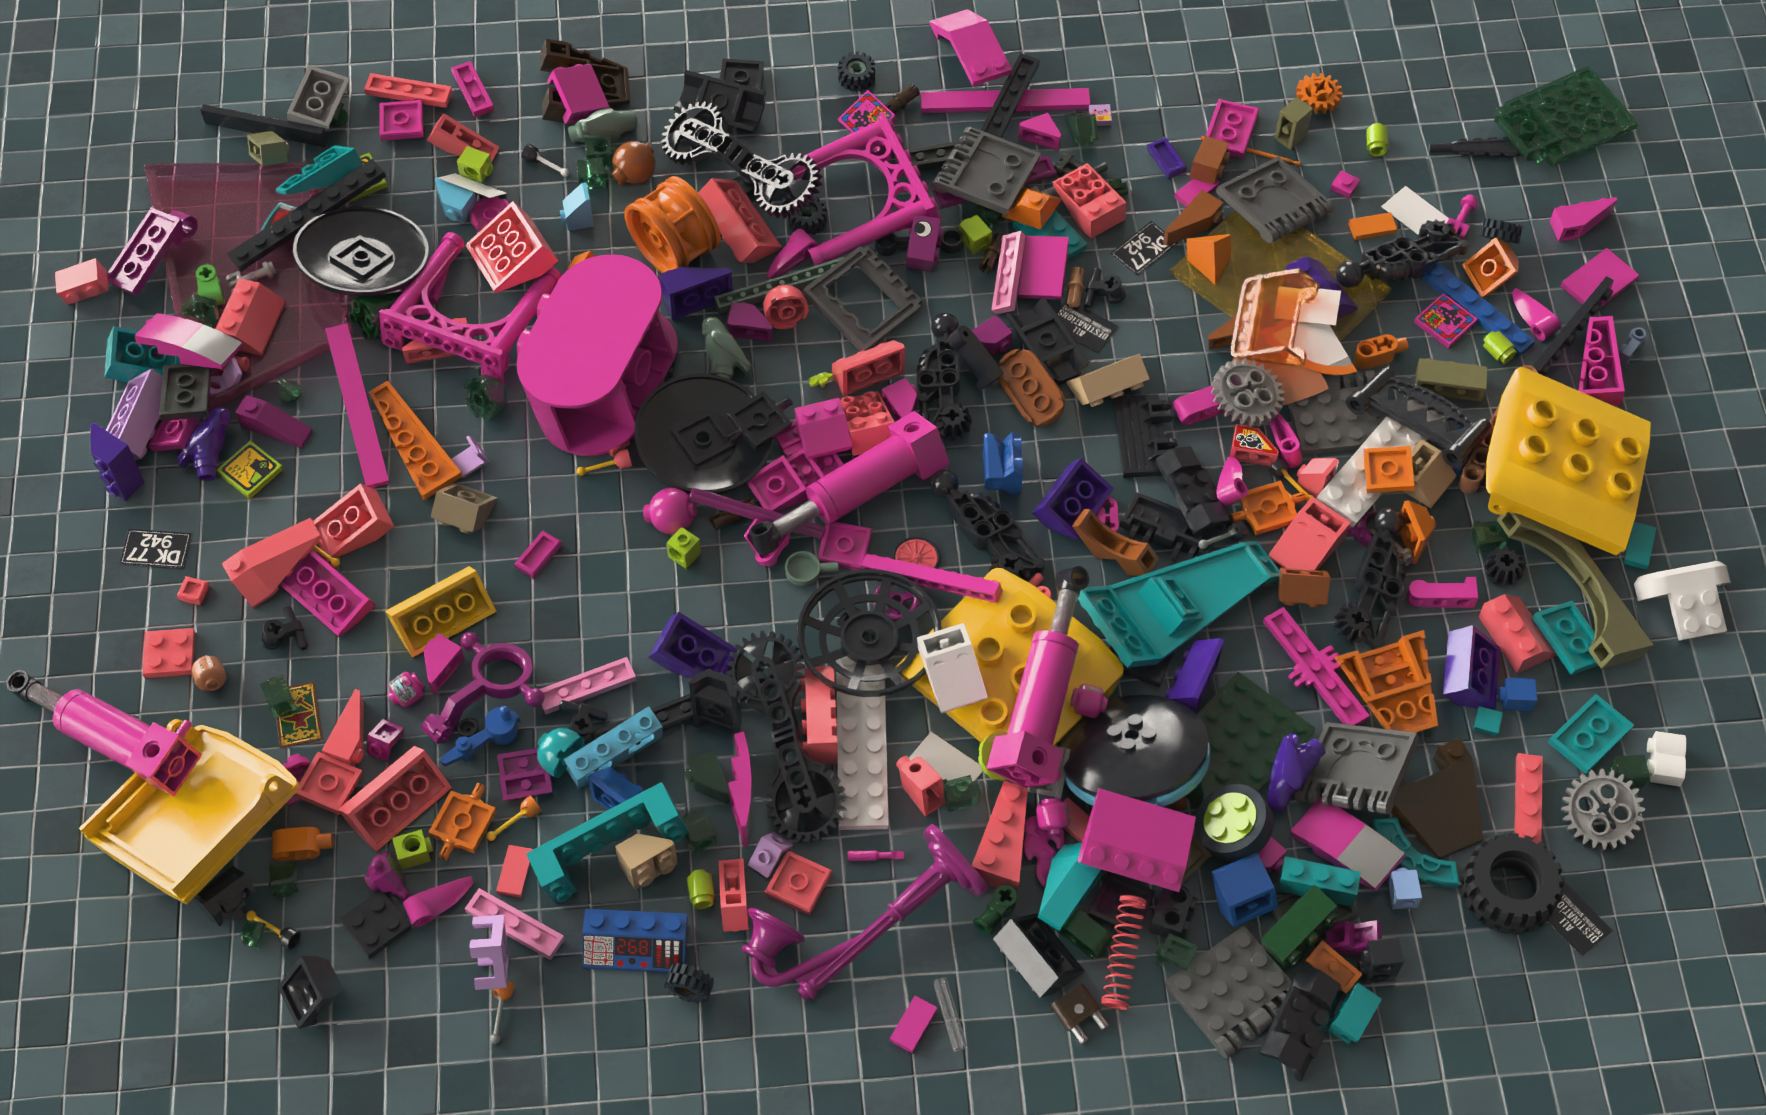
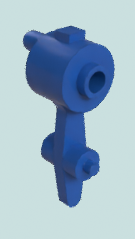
M507 706L492 709L485 717V729L469 738L465 736L458 738L456 746L441 757V764L446 767L459 760L469 761L474 757V752L490 740L497 745L510 744L518 735L517 723L520 722L519 716Z

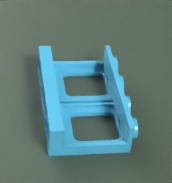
M648 706L565 758L564 761L568 766L566 770L580 790L589 784L588 776L594 773V770L599 768L597 771L608 767L613 769L663 737L662 725Z

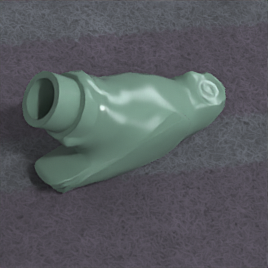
M605 108L568 127V132L572 143L580 141L581 143L586 141L616 142L624 132H631L637 127L638 118L632 111H615L612 108Z
M717 317L703 320L702 334L707 337L706 348L711 360L710 374L732 380L734 369L739 368L745 376H748V371L752 366L746 359L736 339Z

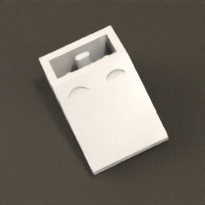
M964 623L917 637L918 650L941 713L988 699Z

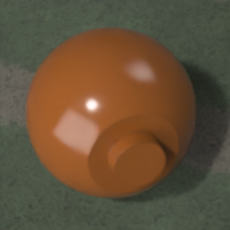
M637 141L622 144L614 153L612 160L614 170L610 173L611 176L621 186L626 182L636 185L647 181L655 170L654 150L647 143L643 145Z

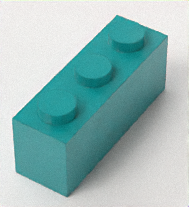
M1285 856L1280 871L1277 891L1303 896L1315 884L1334 903L1353 907L1358 893L1361 872Z

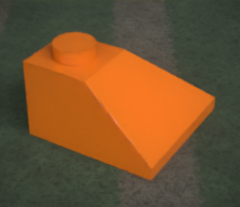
M1024 187L1009 214H1002V217L1041 230L1061 202V198Z
M1494 238L1464 262L1462 266L1479 295L1484 299L1518 272L1519 260L1508 243Z
M1408 500L1404 501L1401 510L1404 526L1399 534L1405 548H1409L1413 552L1414 560L1411 563L1417 564L1431 539L1436 524L1434 517L1429 515L1426 507Z

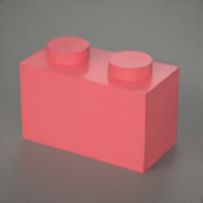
M96 258L55 272L57 294L67 305L108 292L107 270Z

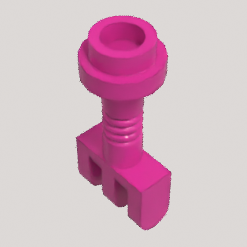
M1467 195L1462 198L1460 203L1463 208L1456 220L1449 218L1446 223L1452 224V228L1456 229V234L1458 231H1461L1459 236L1461 240H1464L1470 227L1464 224L1470 211H1475L1478 207V199L1473 195Z

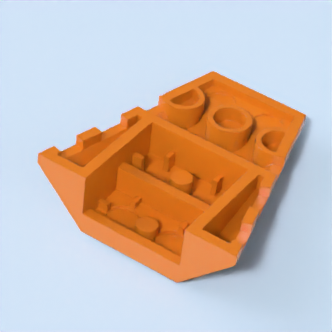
M1424 630L1402 636L1397 643L1361 654L1356 650L1335 657L1384 729L1418 733L1438 726L1434 694H1432L1431 673H1429L1427 662L1428 652L1425 649Z

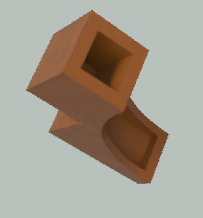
M1083 509L1072 525L1095 558L1116 559L1127 575L1140 576L1150 573L1159 560L1148 543L1135 541L1115 532L1105 525L1091 509Z

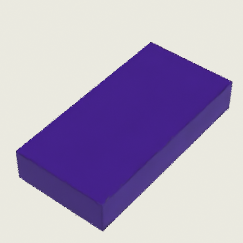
M1166 137L1147 144L1148 152L1167 179L1187 171V166Z

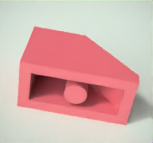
M1312 458L1307 465L1303 464L1297 472L1299 477L1297 483L1308 494L1317 498L1334 478L1339 460L1336 458Z

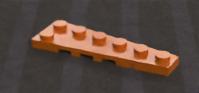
M389 381L369 391V396L423 500L462 478V473Z

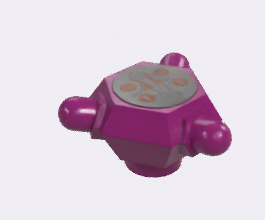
M383 852L376 855L368 868L369 873L364 876L369 888L375 893L379 890L382 892L391 891L401 899L408 898L410 892L404 886L405 877L399 865L392 858L391 853Z

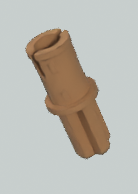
M1080 267L1071 269V278L1067 285V304H1069L1070 308L1079 307L1081 293L1085 288L1083 285L1085 270L1082 268L1079 274Z

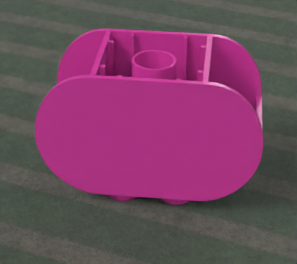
M600 255L585 259L572 266L559 278L551 295L544 294L541 297L537 306V320L531 331L524 330L518 339L517 371L522 386L543 434L554 446L565 452L582 456H594L609 453L610 449L628 443L634 436L635 421L642 403L653 390L662 384L678 351L676 332L671 323L659 311L662 301L660 282L648 266L636 259L622 255Z

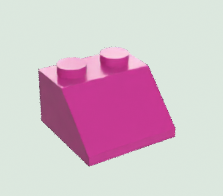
M839 398L795 408L796 427L808 460L853 449L846 416Z

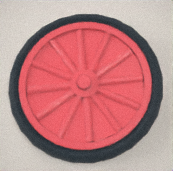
M910 537L899 542L894 548L891 558L922 566H930L938 569L941 563V555L937 546L930 540L922 537Z

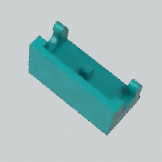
M1357 983L1347 992L1327 1032L1332 1033L1350 1044L1351 1040L1354 1042L1359 1041L1382 999Z

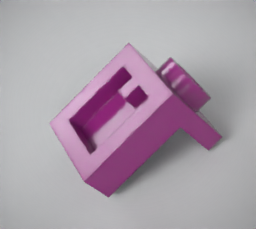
M382 719L367 736L366 753L387 762L390 759L391 748L404 735V727Z

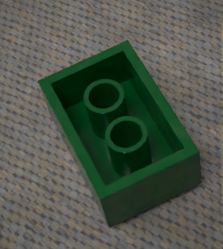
M1314 884L1260 939L1263 948L1285 970L1290 966L1294 968L1303 959L1301 954L1307 948L1312 950L1320 942L1321 938L1319 936L1325 930L1328 932L1332 930L1338 923L1337 905Z

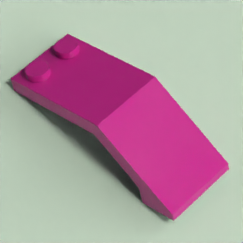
M967 9L929 22L937 40L941 39V36L950 40L972 86L1008 76L1012 73V68L987 19Z

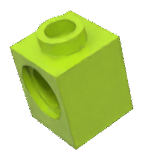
M469 146L465 148L457 160L459 174L483 183L493 170L490 154Z
M978 215L967 218L959 224V231L963 235V243L973 255L990 245L992 231Z
M682 527L666 543L668 557L685 569L701 554L700 539Z
M422 829L392 838L401 870L431 862L429 852L433 851L430 837H424ZM419 846L418 850L414 852L409 851L410 848Z

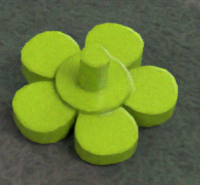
M819 373L809 379L810 387H815L820 384L821 388H823L829 382L828 380L833 379L834 376L832 373Z

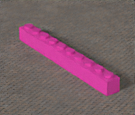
M866 554L861 564L862 569L884 570L902 575L915 582L918 586L998 603L1003 592L1000 582L995 580L991 581L982 577H972L968 574H958L954 571L949 572L943 569H935L930 566L894 560L889 557H880L875 554Z

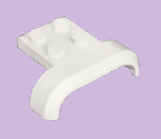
M1720 561L1647 574L1638 577L1634 583L1638 601L1668 595L1678 641L1727 631L1716 585L1722 586L1731 582L1727 566Z

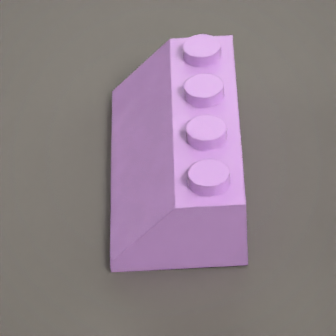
M153 369L129 380L106 431L128 444L135 460L142 459L146 454L147 442L154 436L156 422L161 419L159 413L163 376Z

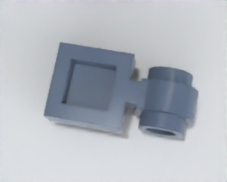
M1641 327L1630 331L1627 338L1628 345L1623 344L1618 351L1622 369L1626 368L1637 350L1644 346L1647 340V333Z

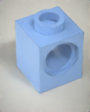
M1399 868L1392 871L1387 881L1392 909L1418 908L1422 895L1417 870Z

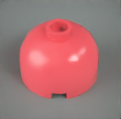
M780 285L771 289L766 294L763 302L765 318L776 329L795 327L797 325L796 322L801 318L804 320L809 312L806 298L799 289L792 285Z

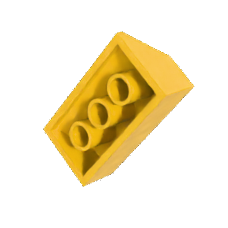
M468 566L385 612L410 655L414 657L424 652L426 644L434 639L438 633L448 639L497 611L477 571Z

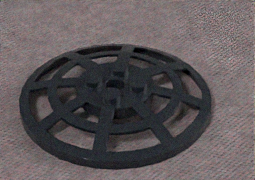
M861 569L833 577L811 594L799 615L797 642L805 665L825 685L847 695L881 697L908 688L927 673L925 667H923L914 677L907 681L899 674L911 664L916 654H920L917 637H920V631L916 620L928 612L932 620L934 632L941 630V620L932 599L915 582L890 571ZM859 581L882 582L878 595L862 594L850 598L843 586ZM891 584L910 592L919 599L922 605L910 612L900 602L889 598L888 594ZM834 590L840 603L828 612L823 621L810 617L811 611L817 603ZM864 602L876 603L874 611H862L859 613L854 605ZM885 605L894 608L904 617L893 622L891 618L883 614ZM845 609L849 619L844 623L843 627L831 625L833 619ZM806 625L820 631L819 645L823 655L809 658L805 646ZM907 625L911 627L912 644L898 642V631ZM827 633L840 637L842 648L829 652L826 643ZM867 634H872L876 639L868 642L863 637ZM895 651L909 653L905 660L896 668L888 660ZM847 656L856 662L854 672L842 668L836 663V660ZM828 663L836 672L849 678L850 682L847 687L838 685L823 676L815 667ZM880 664L886 672L879 675H863L866 665ZM890 678L896 685L881 690H857L860 681L877 682Z

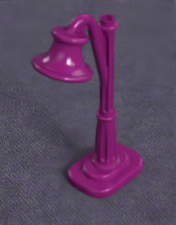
M931 824L925 829L923 836L928 843V849L935 863L907 887L893 903H888L889 909L860 935L779 974L775 970L776 961L774 959L787 945L804 943L805 938L797 930L774 916L756 908H748L747 912L753 921L754 927L749 945H743L742 952L752 958L751 969L758 982L768 987H778L795 980L800 985L797 992L807 1002L810 998L816 999L817 992L894 924L898 921L904 922L908 915L931 899L950 881L955 882L959 887L968 890L976 897L982 896L988 890V886L938 827Z

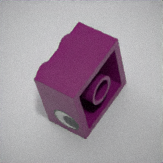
M914 214L906 268L932 272V266H937L940 248L936 247V245H941L944 228L940 226L941 219Z

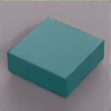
M1479 706L1473 731L1497 737L1503 712Z

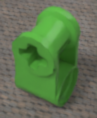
M209 264L200 266L196 271V278L202 309L225 304L221 283L215 268Z

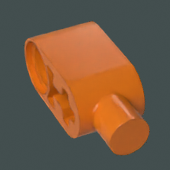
M1388 334L1363 340L1357 345L1353 360L1354 364L1363 370L1388 364L1393 361L1395 353L1408 350V342L1405 337L1396 339Z
M315 827L278 829L272 833V858L277 861L313 859L320 856V849L334 848L333 834H320V830Z

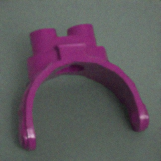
M1372 510L1364 514L1354 527H1349L1347 535L1359 541L1362 546L1367 547L1372 536L1367 529L1366 519L1375 517L1379 510Z

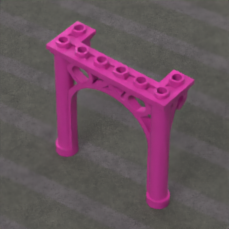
M883 112L879 113L880 117L876 118L877 122L806 154L817 163L820 169L844 159L867 161L884 174L889 186L886 205L877 217L808 250L815 266L835 260L854 251L859 246H865L890 233L908 229L911 234L914 214L941 219L934 197L929 198L928 196L930 191L926 182L920 181L921 174L916 165H911L912 158L909 151L902 148L904 143L899 133H895V126L891 118L886 119ZM892 153L895 156L898 164L888 163V161L892 157ZM797 166L793 169L792 173L797 179L803 177L806 167ZM904 174L909 184L898 183V180ZM901 191H907L910 193L911 198L906 202H900L896 199V196ZM893 207L899 209L898 211L891 214Z
M448 232L442 238L440 246L427 261L422 272L406 287L391 308L379 311L382 344L402 351L404 338L406 337L466 358L467 360H472L481 364L482 380L502 387L504 385V373L510 363L509 352L515 341L537 313V306L541 297L544 294H551L562 274L552 267L542 276L537 277L514 310L499 321L487 324H466L451 320L437 312L428 299L432 287L464 248L463 239L456 233ZM422 298L423 305H416ZM415 315H428L430 318L419 320L413 317ZM500 331L499 334L496 337H494V333ZM483 334L488 338L485 341L472 339L475 335Z

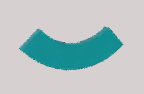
M1398 818L1373 819V829L1405 853L1404 859L1397 867L1417 870L1419 881L1430 885L1446 888L1459 887L1456 861L1439 860L1418 852L1411 846L1410 841L1404 835Z

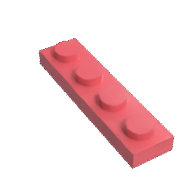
M370 73L364 88L365 95L401 101L422 100L425 105L447 108L452 95L451 86Z
M1518 753L1516 756L1514 833H1518L1521 838H1524L1525 835L1533 838L1532 841L1538 844L1539 841L1541 842L1543 756Z

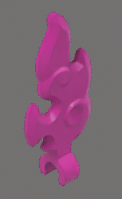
M1032 816L1026 820L1024 825L1026 832L1024 853L1028 860H1031L1033 856L1037 858L1036 876L1039 883L1046 887L1051 860L1056 855L1055 849L1048 844V841L1053 840L1056 843L1057 849L1060 850L1065 841L1064 830L1063 833L1048 835V830H1041L1038 827L1037 816Z

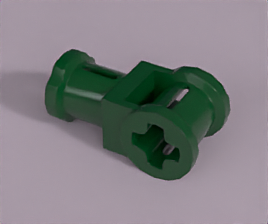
M1009 885L999 886L994 893V897L988 903L986 910L979 918L976 917L973 920V924L982 933L990 936L993 933V927L998 921L1001 922L1007 914L1014 910L1017 900L1016 890ZM1006 897L1009 898V901H1008V900H1005L1004 902L1000 901L1001 899L1004 900Z

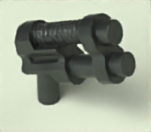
M1063 153L1059 159L1061 163L1056 162L1054 168L1057 174L1065 176L1073 171L1068 168L1069 166L1078 169L1088 162L1084 160L1080 162L1074 159L1072 154L1067 153L1066 155ZM1102 163L1093 169L1098 174H1101L1108 170V166L1106 163Z

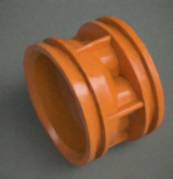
M669 177L665 182L660 183L652 193L644 198L637 199L625 208L624 217L630 235L645 258L661 273L679 267H688L690 261L699 255H707L711 250L720 245L719 227L711 210L698 192L679 177Z

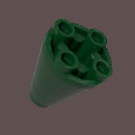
M402 290L375 296H358L352 300V311L349 312V318L353 324L358 325L365 340L368 341L381 335L379 311L381 309H390L403 293Z

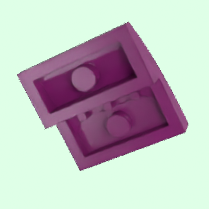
M538 748L497 755L503 801L527 798L530 795L533 797L553 793L551 775L540 766L537 760Z

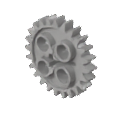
M1244 358L1242 363L1235 359L1233 364L1228 361L1225 366L1222 365L1215 374L1211 384L1214 387L1211 394L1216 395L1213 402H1220L1217 409H1225V417L1232 415V422L1239 419L1241 426L1247 421L1249 427H1252L1254 422L1260 427L1263 422L1268 424L1271 419L1274 420L1282 409L1281 405L1285 401L1282 398L1285 391L1280 390L1282 383L1275 382L1278 375L1271 376V368L1266 371L1263 369L1264 363L1256 366L1255 360L1248 364L1246 358Z
M1604 769L1599 771L1598 776H1596L1593 770H1590L1589 778L1581 774V783L1573 780L1571 783L1575 789L1567 788L1565 791L1570 797L1562 798V801L1568 804V806L1561 808L1562 812L1568 813L1562 821H1570L1571 823L1566 830L1575 829L1574 839L1582 836V845L1591 841V849L1600 844L1602 851L1606 849L1607 844H1610L1612 849H1616V841L1624 846L1626 844L1624 837L1632 840L1634 835L1631 830L1638 832L1641 829L1635 823L1644 821V818L1638 816V813L1645 811V808L1638 807V804L1644 799L1635 797L1639 789L1631 790L1629 788L1633 782L1632 780L1627 783L1622 782L1623 774L1618 778H1614V770L1608 776H1605ZM1601 788H1610L1613 791V798H1604L1601 795ZM1591 790L1595 792L1599 804L1602 807H1608L1606 815L1603 812L1600 814L1598 813L1597 809L1600 806L1598 802L1595 800V798L1590 794ZM1579 800H1589L1592 805L1591 810H1582L1579 807ZM1617 808L1623 809L1627 814L1626 820H1618L1614 815V810ZM1607 817H1608V818L1610 819V821L1616 826L1615 829H1612V828H1611L1610 823H1609V820L1607 819ZM1593 821H1601L1605 826L1604 832H1596L1592 827Z

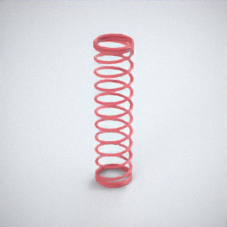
M1122 895L1119 899L1123 904L1118 906V909L1123 914L1116 916V919L1122 924L1114 927L1120 934L1112 937L1118 944L1111 946V950L1117 954L1109 956L1111 962L1115 964L1107 966V969L1113 974L1105 977L1111 984L1103 987L1109 994L1101 998L1103 1006L1120 1010L1128 1009L1129 1004L1121 1000L1105 997H1120L1124 999H1130V997L1113 993L1107 990L1106 987H1122L1126 989H1131L1132 987L1115 983L1109 980L1108 977L1118 976L1133 979L1134 977L1112 971L1110 967L1121 966L1134 969L1135 966L1121 964L1111 959V957L1124 956L1136 959L1137 956L1120 953L1114 950L1113 947L1126 946L1134 949L1139 947L1122 943L1116 940L1115 937L1128 936L1136 939L1141 937L1121 932L1117 927L1129 926L1137 929H1142L1143 927L1125 923L1118 918L1122 916H1131L1138 919L1144 918L1142 915L1129 914L1121 910L1120 907L1132 906L1145 909L1147 905L1145 899L1130 895Z

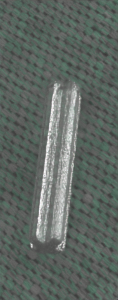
M945 977L936 979L934 981V988L953 1051H963L966 1049L967 1043L948 980Z

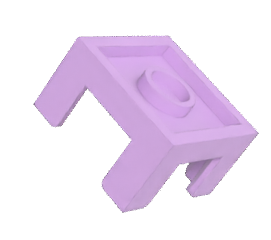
M504 915L473 917V927L476 929L492 927L491 939L470 941L471 958H478V966L493 965L495 976L475 978V990L507 988L509 949Z

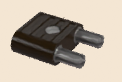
M1083 983L1050 1005L1067 1031H1072L1081 1044L1086 1042L1088 1038L1079 1025L1092 1016L1101 1030L1108 1026V1023L1099 1012L1100 1006Z

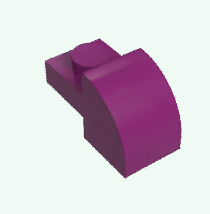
M1377 920L1359 924H1352L1350 921L1337 923L1329 932L1326 930V944L1342 956H1361L1362 950L1365 949L1368 941L1382 939V924Z

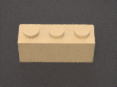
M1137 354L1069 380L1066 383L1082 405L1090 403L1091 407L1103 403V398L1110 395L1111 399L1123 395V390L1130 387L1132 391L1143 387V382L1149 380V376L1141 355Z

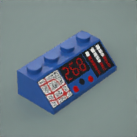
M585 909L582 932V968L669 972L673 964H685L689 931L687 914Z

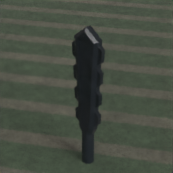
M1512 136L1503 137L1502 139L1488 137L1485 140L1474 138L1473 140L1459 139L1452 143H1429L1428 151L1453 152L1461 156L1474 154L1475 156L1489 155L1490 157H1499L1504 155L1515 158L1521 155L1527 145L1519 138H1513Z

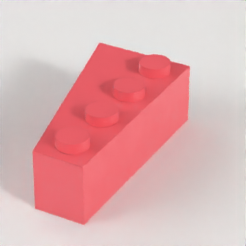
M831 666L815 667L823 676L834 682V669ZM805 667V677L800 679L801 691H806V698H801L802 713L806 712L807 720H802V734H807V742H803L804 752L811 760L824 765L838 764L835 690L822 683L812 674L808 667Z
M1004 780L972 866L986 884L997 888L1002 885H1009L1016 890L1018 895L1028 788Z

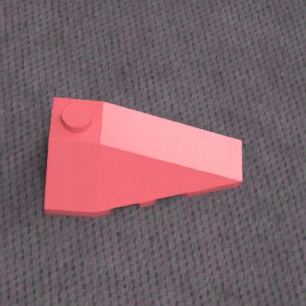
M309 518L240 550L224 561L222 565L232 583L249 604L256 608L278 591L279 588L277 586L286 576L289 577L293 573L292 568L300 559H304L322 536L313 520Z

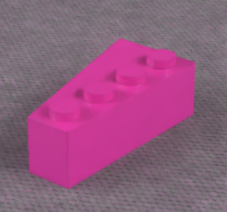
M1613 316L1590 317L1578 391L1612 406H1622L1625 390Z

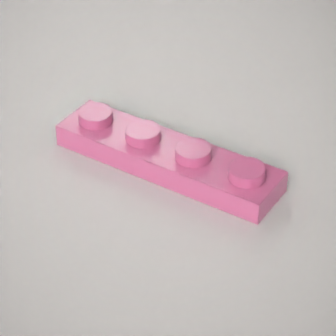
M1022 231L1003 235L992 303V311L996 315L1015 310L1026 236Z
M625 657L541 688L540 690H542L545 697L541 705L546 715L559 710L561 700L578 703L635 682L636 676L628 658Z
M480 888L465 908L466 913L473 917L504 915L507 936L549 960L553 958L565 940L564 935Z

